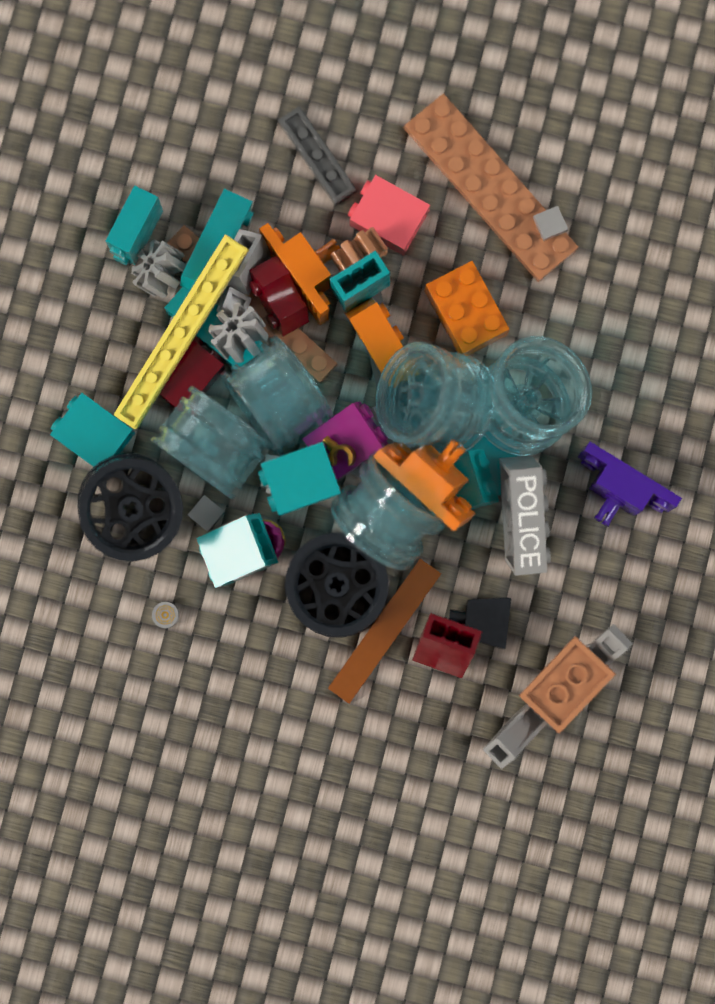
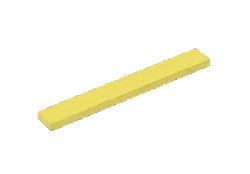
M224 235L115 411V417L133 429L139 428L248 253V248L228 235Z

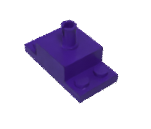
M589 442L578 455V458L582 460L581 464L592 471H595V469L599 470L589 489L606 499L594 519L600 522L605 514H607L601 523L607 527L610 526L619 508L635 516L643 511L649 501L648 505L651 508L662 513L663 511L669 512L676 508L682 499L592 442Z

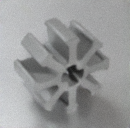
M154 239L149 243V252L144 249L140 250L137 256L143 259V263L133 266L131 273L137 276L133 280L135 286L154 297L158 295L164 298L168 295V285L176 289L180 284V281L175 279L174 276L176 273L184 271L186 264L180 260L185 255L162 240L160 243Z
M241 303L233 304L232 317H229L224 310H221L216 316L223 325L213 326L211 324L208 331L214 338L211 339V343L226 360L231 356L236 363L244 362L243 355L245 349H248L253 356L260 353L261 350L254 341L264 340L266 342L268 340V333L263 328L266 324L254 308L249 306L248 310H245Z

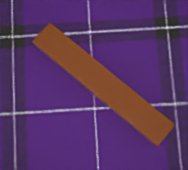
M422 559L418 560L330 684L329 690L350 704L441 575L439 571Z

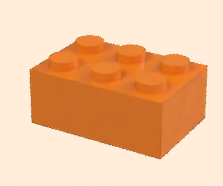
M473 261L426 284L425 293L461 359L507 336L510 329Z

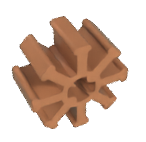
M371 227L366 232L364 230L358 232L352 241H344L340 245L342 248L332 252L331 259L341 272L375 250L380 258L385 257L388 254V248L374 227Z

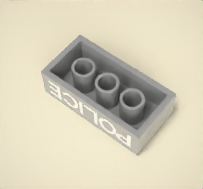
M531 455L499 458L505 561L515 576L546 573L547 563H551L550 549L546 547V538L549 537L550 530L544 516V512L548 511V499L546 495H543V485H547L546 470L542 469L540 463Z

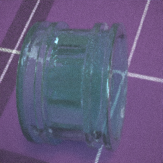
M274 335L270 338V346L263 343L259 346L261 351L257 356L242 366L235 363L231 366V374L224 371L220 374V377L230 395L260 437L277 456H282L284 454L282 448L285 446L289 449L295 446L293 440L313 426L315 428L320 427L323 424L322 419L328 421L334 417V414L321 390L289 347L278 336Z
M425 342L407 344L390 358L382 371L376 392L377 419L382 431L389 439L400 444L415 447L430 444L439 453L444 451L451 440H456L460 443L455 450L460 448L461 445L466 451L473 448L488 429L495 406L493 377L488 367L481 360L462 353L448 352L441 347Z

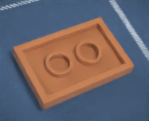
M574 636L519 694V697L560 734L616 673Z

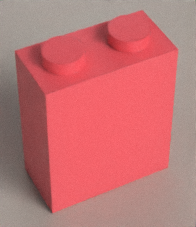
M375 175L372 182L367 180L361 191L363 197L359 204L355 202L348 213V216L351 217L350 226L358 231L364 230V232L374 227L387 247L404 256L428 215L430 205Z

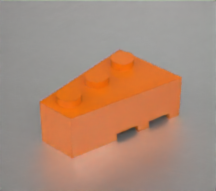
M371 297L345 313L389 386L417 371L414 366L417 359L410 348L405 350L400 341L404 337L396 325L391 327L387 320L391 315L383 302L378 305Z

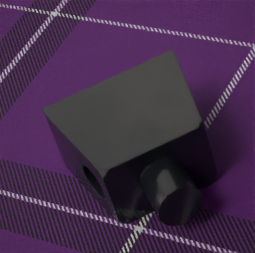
M511 598L467 600L465 611L450 609L449 620L482 631L478 643L506 649Z

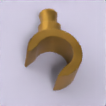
M329 436L322 440L330 451L329 460L332 466L337 464V453L340 449L348 453L349 466L355 463L356 452L353 447L348 444L338 445Z

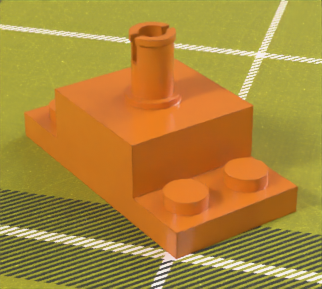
M266 223L259 228V231L271 252L270 257L277 256L290 271L299 295L307 305V309L321 326L328 321L330 311L328 307L330 302L324 292L331 288V274L324 264L331 260L332 252L340 249L339 245L336 246L337 242L331 239L330 242L314 251L301 232L283 244L285 239L278 228L272 229L269 223Z
M451 440L450 444L441 454L431 444H427L412 452L405 444L398 443L397 441L379 449L373 458L453 531L467 523L475 515V512L471 510L472 506L464 498L456 496L469 480L453 465L466 451L462 445L455 450L460 444L459 442Z

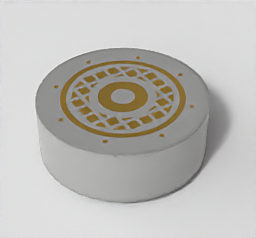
M170 602L158 603L152 611L153 622L161 628L173 627L179 620L177 607Z

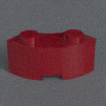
M277 256L249 270L252 279L249 282V286L254 295L259 297L268 314L266 320L273 330L277 328L280 334L285 336L309 323L307 305L299 295L290 271Z

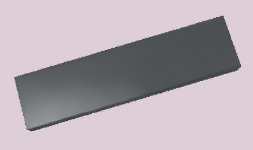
M300 106L278 119V123L335 206L357 192V189Z

